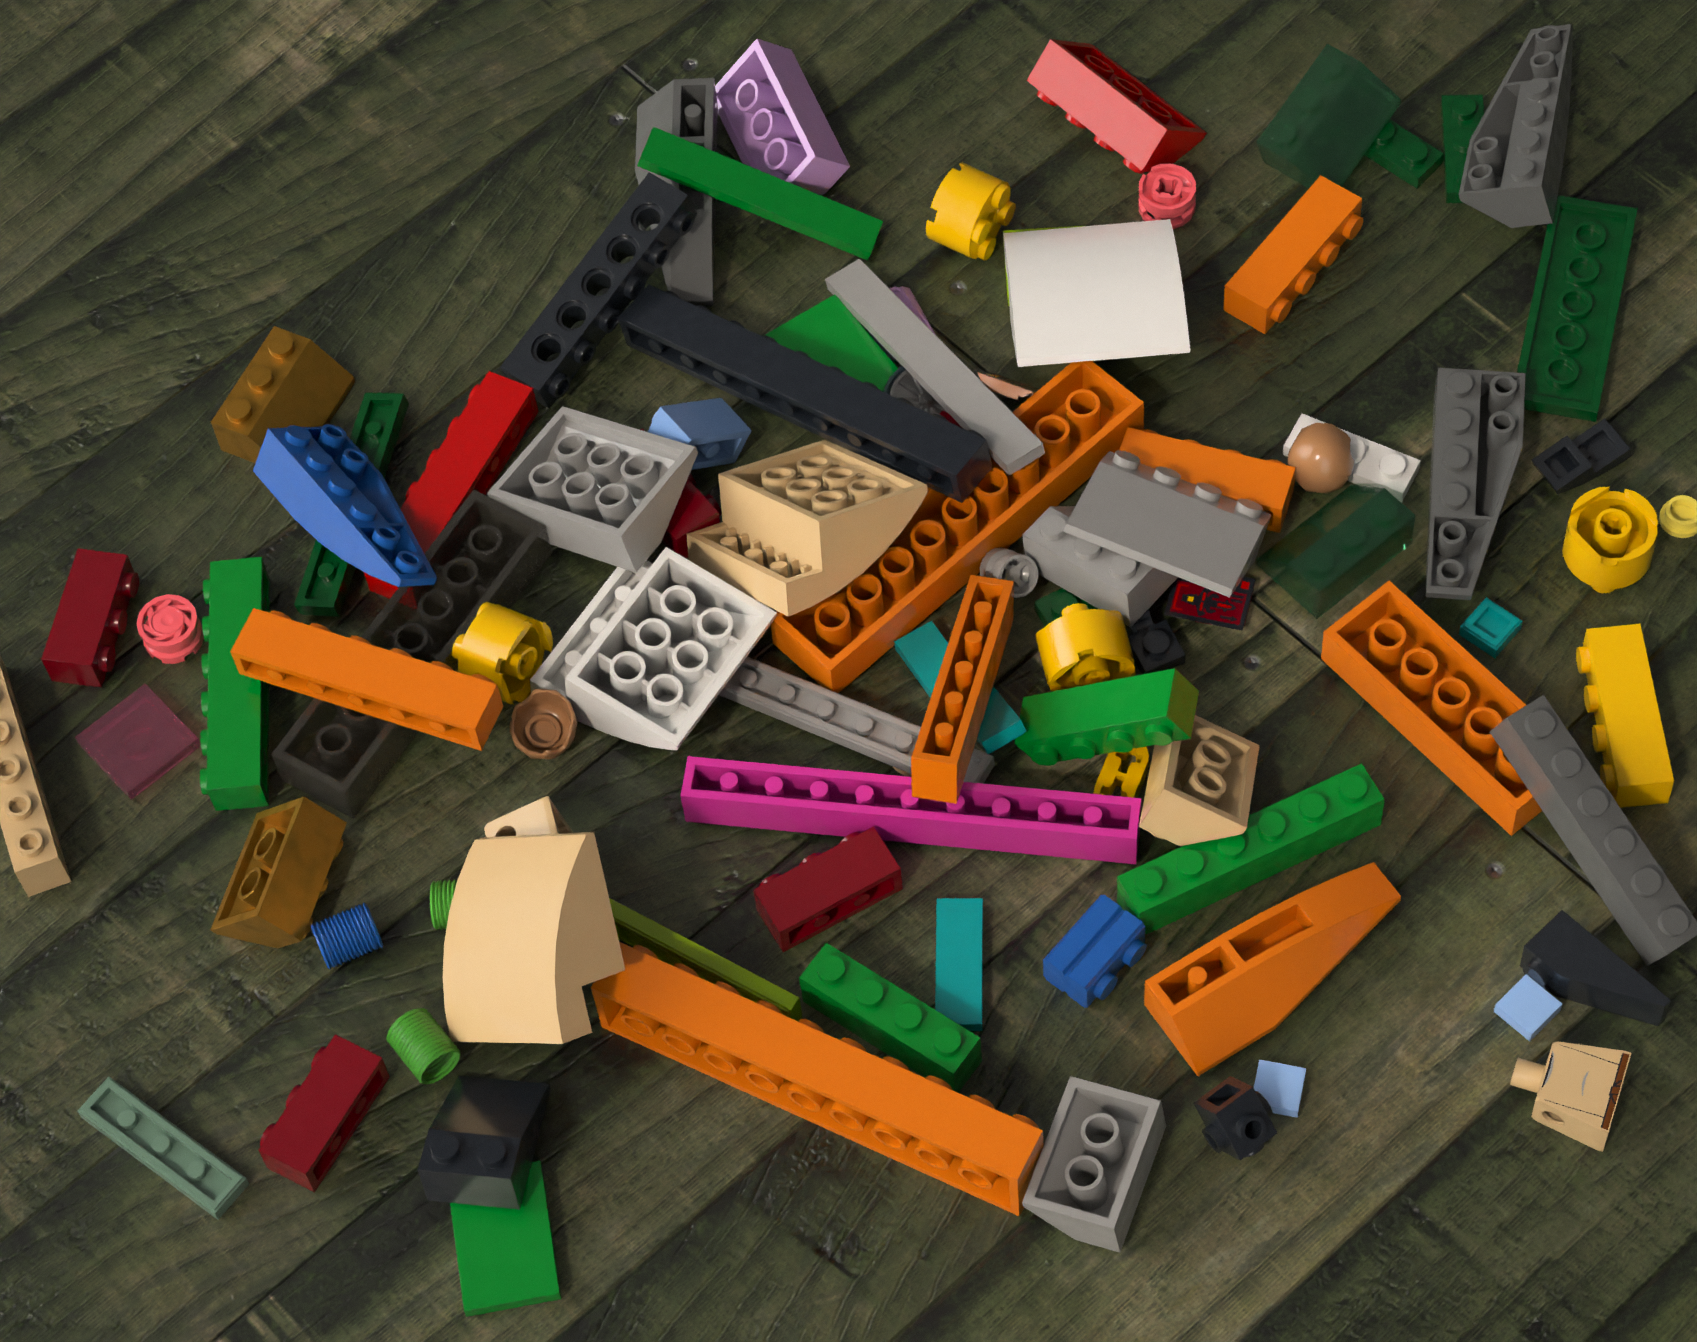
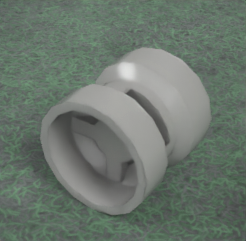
M1000 547L992 549L982 559L980 576L1014 581V597L1019 598L1029 594L1036 586L1038 568L1029 556Z

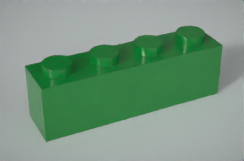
M1173 668L1023 697L1020 719L1026 732L1015 738L1014 744L1038 765L1051 766L1066 760L1078 758L1091 759L1095 755L1112 752L1124 753L1134 748L1151 745L1165 746L1174 741L1191 739L1199 690Z
M825 943L799 977L804 1003L887 1055L901 1061L924 1078L929 1075L938 1077L947 1082L953 1091L959 1093L982 1062L980 1037L828 943Z

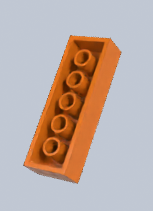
M1390 580L1323 632L1321 659L1511 836L1542 812V809L1490 733L1504 719L1525 707L1526 704Z

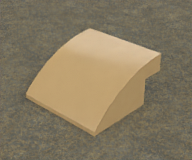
M827 440L815 442L718 474L723 522L686 534L689 561L753 599L789 617L837 593L868 569L907 526L928 493L927 484Z
M594 832L483 837L474 840L457 880L449 910L444 941V1005L451 1041L564 1044L592 1033L582 986L625 970Z

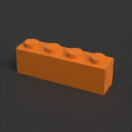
M1320 175L1227 282L1224 289V311L1264 334L1268 332L1275 322L1281 323L1284 321L1291 310L1292 302L1299 294L1305 295L1311 289L1316 279V274L1323 266L1329 267L1335 261L1340 246L1346 239L1352 240L1360 231L1363 224V217H1361L1362 198Z
M1127 427L1119 451H1126L1136 455L1140 459L1141 464L1151 468H1170L1181 475L1180 479L1192 484L1207 483L1222 491L1221 495L1238 501V499L1254 501L1263 507V512L1272 515L1267 530L1277 533L1281 532L1294 492L1296 467L1288 466L1274 459L1263 460L1243 455L1241 452L1232 449L1221 450L1205 446L1190 439L1179 440L1163 436L1148 429L1138 430Z

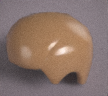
M1314 423L1301 429L1289 449L1288 466L1296 467L1295 481L1308 492L1328 494L1341 489L1348 481L1349 476L1352 474L1355 460L1351 455V439L1347 433L1333 424Z
M532 690L531 694L524 701L515 705L511 716L509 732L517 749L529 758H556L563 754L574 742L578 721L571 702L557 690Z

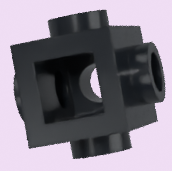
M1228 1077L1193 1103L1206 1126L1202 1129L1204 1138L1218 1153L1223 1151L1238 1160H1242L1261 1151L1265 1142L1277 1134L1269 1118L1273 1112L1267 1100L1262 1094L1255 1091L1252 1086L1234 1077Z

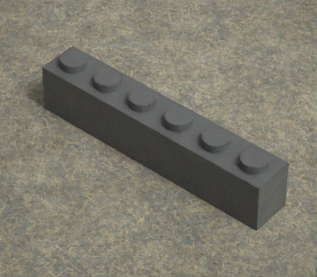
M1542 695L1490 731L1491 735L1646 966L1668 955L1697 936L1696 919L1546 697Z

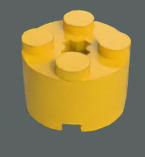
M962 162L959 163L960 171L952 168L948 172L933 198L930 208L937 210L934 222L927 220L926 235L930 240L972 259L980 258L986 261L994 251L996 245L995 237L1001 225L1007 226L1012 220L1016 204L1010 201L1011 188L1008 182Z
M1598 487L1580 496L1572 507L1562 554L1570 571L1578 579L1591 585L1596 592L1610 593L1615 589L1630 586L1640 580L1650 567L1658 535L1657 514L1649 501L1635 491L1625 489L1623 493L1609 491L1610 487Z
M485 602L480 606L476 618L469 626L466 634H461L456 638L452 647V656L458 660V672L470 676L472 674H480L497 684L503 702L513 704L514 700L522 702L531 694L530 679L542 665L545 650L552 652V632L550 627L544 622L504 606Z
M1082 603L1072 604L1062 610V617L1052 621L1036 633V641L1046 681L1051 692L1135 676L1134 658L1124 620L1119 611L1088 609L1087 605Z

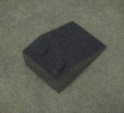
M459 1075L428 1130L419 1162L418 1173L427 1200L520 1210L551 1090L550 1084Z

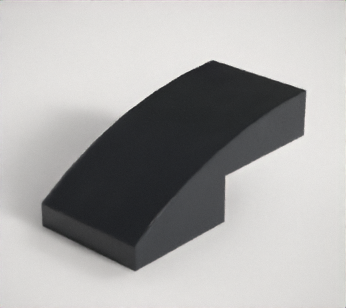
M1604 418L1573 440L1568 435L1531 459V461L1555 492L1560 494L1599 477L1632 455L1628 445Z

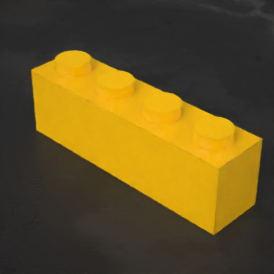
M1641 624L1586 629L1583 647H1577L1576 661L1579 673H1586L1588 686L1584 687L1586 710L1588 713L1594 712L1596 725L1592 727L1594 750L1603 754L1604 764L1600 766V779L1620 808L1668 803L1674 778Z

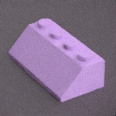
M756 39L716 84L718 114L743 164L816 194L823 195L848 170L850 165L792 50Z

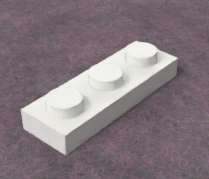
M1302 413L1284 444L1283 455L1288 457L1289 449L1302 428L1314 423L1325 422ZM1341 429L1351 439L1350 451L1352 458L1355 460L1352 474L1349 476L1348 481L1402 503L1419 472L1421 460Z

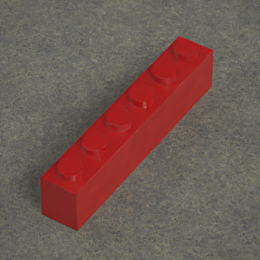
M488 371L481 384H476L471 390L468 404L461 415L454 417L451 421L447 437L440 448H436L431 452L426 469L420 479L414 481L408 488L405 502L400 509L435 575L538 414V406L532 387ZM364 572L370 591L413 609L429 586L397 587Z

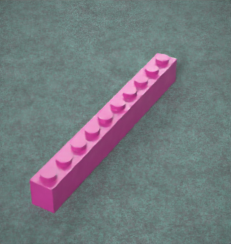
M692 756L687 757L681 790V801L686 822L843 837L853 832H864L874 826L881 839L885 841L1127 864L1137 863L1141 798L963 782L957 804L912 797L911 777Z

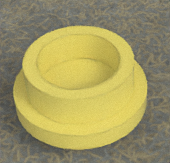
M1686 495L1675 496L1662 506L1659 515V522L1664 531L1677 538H1688L1696 535L1697 501Z

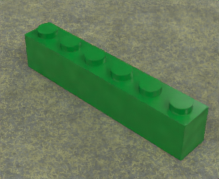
M262 557L211 561L210 579L203 580V596L205 604L209 605V616H203L202 630L205 642H209V651L202 654V672L204 679L208 680V691H202L201 707L204 718H207V729L201 730L200 743L203 756H207V768L200 769V787L203 795H209L215 811L269 806V683L239 674L230 651L253 608L270 612V578Z
M1361 763L1249 815L1247 828L1241 835L1184 845L1117 876V902L1122 910H1127L1145 925V935L1380 826L1385 799Z

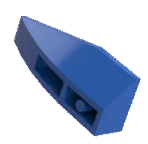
M326 424L323 427L292 425L287 428H268L253 472L306 531L342 560L382 581L397 587L435 584L437 577L384 477L369 461L367 455L361 452L342 428L331 424Z

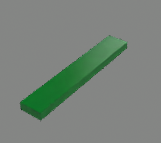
M656 127L652 128L637 165L645 170L867 261L872 253L883 223L882 220Z

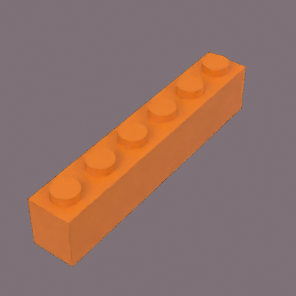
M970 575L911 756L912 797L957 804L1014 618V581Z
M253 608L230 651L237 670L241 675L480 751L483 750L504 707L498 685L486 676L480 674L466 675L454 671L450 666L442 662L432 661L428 663L415 659L401 649H383L372 645L362 637L350 636L348 638L332 633L327 627L318 623L307 625L294 621L286 614L275 610L265 612Z

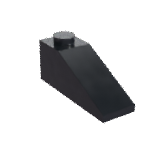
M1563 910L1524 945L1520 967L1523 968L1524 974H1527L1541 987H1545L1553 995L1655 1026H1660L1665 1021L1671 1000Z

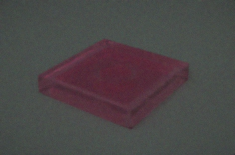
M143 684L75 737L80 747L131 800L201 746L195 734L146 684Z

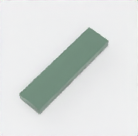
M109 1076L77 1111L82 1119L217 1220L249 1185L246 1177Z

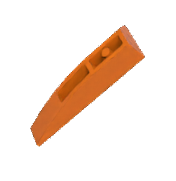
M1374 862L1334 877L1257 914L1145 980L1144 1005L1195 1074L1200 1076L1275 1030L1401 900V895Z

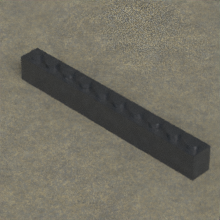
M648 284L618 317L627 346L865 458L927 484V487L961 503L965 501L993 467L987 439L978 432L965 430L950 423L939 414H930L921 410L905 398H895L884 393L870 382H861L847 376L839 368L821 364L811 359L810 356L802 351L795 352L786 348L769 336H760L749 331L739 322L723 319L713 314L704 306H695L680 299L671 291H662Z

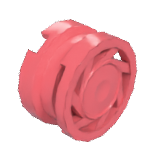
M1159 164L1151 167V172L1147 175H1142L1139 181V213L1144 221L1170 219L1172 228L1175 229L1184 226L1192 219L1196 206V181L1192 173L1176 164ZM1148 212L1151 213V214L1153 215L1154 219H1153L1150 215H1148L1147 213H1148Z
M166 594L155 597L146 603L139 612L136 623L138 633L143 640L146 651L152 658L156 657L165 664H176L184 662L185 657L190 653L196 654L202 646L204 639L202 624L197 616L195 607L188 599L179 595Z

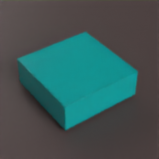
M1486 597L1460 626L1459 635L1493 658H1496L1521 630L1523 621Z

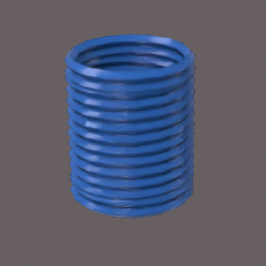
M364 902L362 905L359 904L358 906L355 905L354 908L351 907L350 910L346 909V912L342 911V913L337 915L334 914L333 917L325 918L324 921L321 920L311 924V929L326 966L330 970L332 967H338L339 964L342 965L343 962H351L352 959L355 960L360 955L364 956V954L369 952L372 953L373 950L377 951L379 947L383 948V943L367 904Z

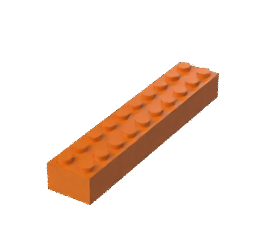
M1093 361L1070 363L1012 412L1043 443L1044 455L1010 476L991 457L992 469L963 503L927 487L928 493L901 534L860 576L832 596L789 617L775 611L777 616L771 624L773 644L820 686L836 693L841 692L894 646V641L911 632L967 584L970 575H977L980 572L982 559L989 551L1000 547L1009 548L1050 506H1058L1086 482L1109 451L1115 453L1120 450L1127 427L1144 430V402Z
M619 942L625 970L597 980L592 984L591 990L602 1028L1017 1216H1020L1024 1209L1022 1202L1044 1146L1043 1130L1039 1129L1038 1125L1028 1117L1020 1114L1009 1116L996 1110L994 1105L978 1095L964 1096L953 1091L947 1082L938 1077L929 1075L924 1078L909 1071L904 1063L893 1057L886 1056L881 1059L868 1053L855 1040L845 1037L841 1040L825 1034L820 1026L810 1020L800 1019L796 1021L783 1015L775 1005L767 1001L758 1000L757 1003L742 997L734 987L727 983L718 981L713 984L700 978L693 969L684 964L675 963L673 966L659 960L651 950L641 945H634L632 948Z

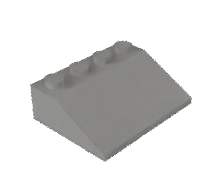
M562 406L487 494L503 529L636 573L661 543L698 451L695 446Z
M1109 451L1099 462L1066 522L1063 532L1230 598L1255 562L1272 515L1263 512V507L1248 499H1238V501L1221 495L1222 491L1207 483H1197L1195 485L1180 479L1181 475L1170 468L1156 467L1154 469L1141 464L1140 459L1134 454L1126 451H1116L1115 453Z

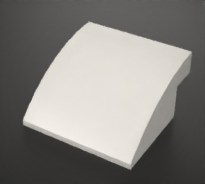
M1170 219L1003 233L1011 330L1018 367L1190 353L1182 277Z
M665 547L653 564L646 560L636 573L620 567L615 569L530 679L531 692L535 689L557 690L571 702L577 721L606 734L648 747L678 750L777 616V612Z

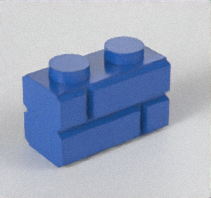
M1100 895L1043 959V976L1062 992L1065 991L1078 1004L1088 1008L1096 997L1104 1000L1112 992L1118 981L1116 975L1125 964L1133 967L1141 959L1147 947L1145 944V925L1127 910H1122L1120 905L1106 895Z

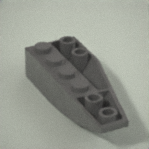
M1572 24L1547 25L1542 28L1531 29L1469 142L1459 190L1460 201L1511 228L1553 223L1567 139L1572 75Z
M714 78L673 79L637 106L635 174L638 185L650 172L637 165L653 127L717 153L718 102ZM650 172L688 194L697 213L690 231L680 236L670 249L667 261L661 266L667 290L695 306H713L716 198ZM658 224L650 225V229L653 230Z
M1438 368L1433 408L1426 597L1471 600L1522 452L1525 373Z

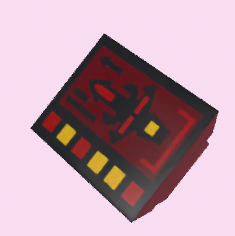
M1244 576L1229 598L1178 577L1172 584L1164 615L1242 631L1248 616L1256 579Z

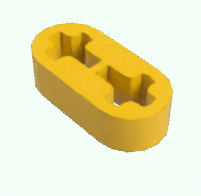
M1147 747L1134 748L1124 753H1108L1095 784L1093 794L1113 795L1115 787L1119 786L1121 787L1122 797L1138 798L1149 768ZM1128 755L1136 756V762L1130 764L1127 773H1122L1121 760H1126Z

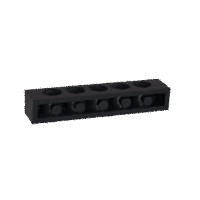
M650 172L646 175L500 366L506 378L532 387L536 401L549 409L557 399L567 393L572 378L582 366L587 365L592 360L596 347L604 336L617 327L619 323L618 317L629 303L635 300L644 290L646 281L655 269L664 265L670 255V249L680 236L687 234L692 228L697 213L688 194ZM658 224L653 230L645 231L650 225ZM634 256L629 262L621 263L624 258ZM610 288L605 294L596 296L600 290ZM585 320L580 327L571 329L576 322ZM560 353L556 359L546 361L552 354Z

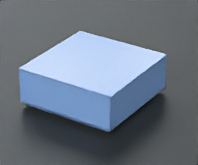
M1526 974L1495 1004L1494 1012L1528 1041H1531L1561 1011L1562 1003Z
M1259 1059L1254 1090L1263 1095L1273 1113L1297 1118L1306 1068Z

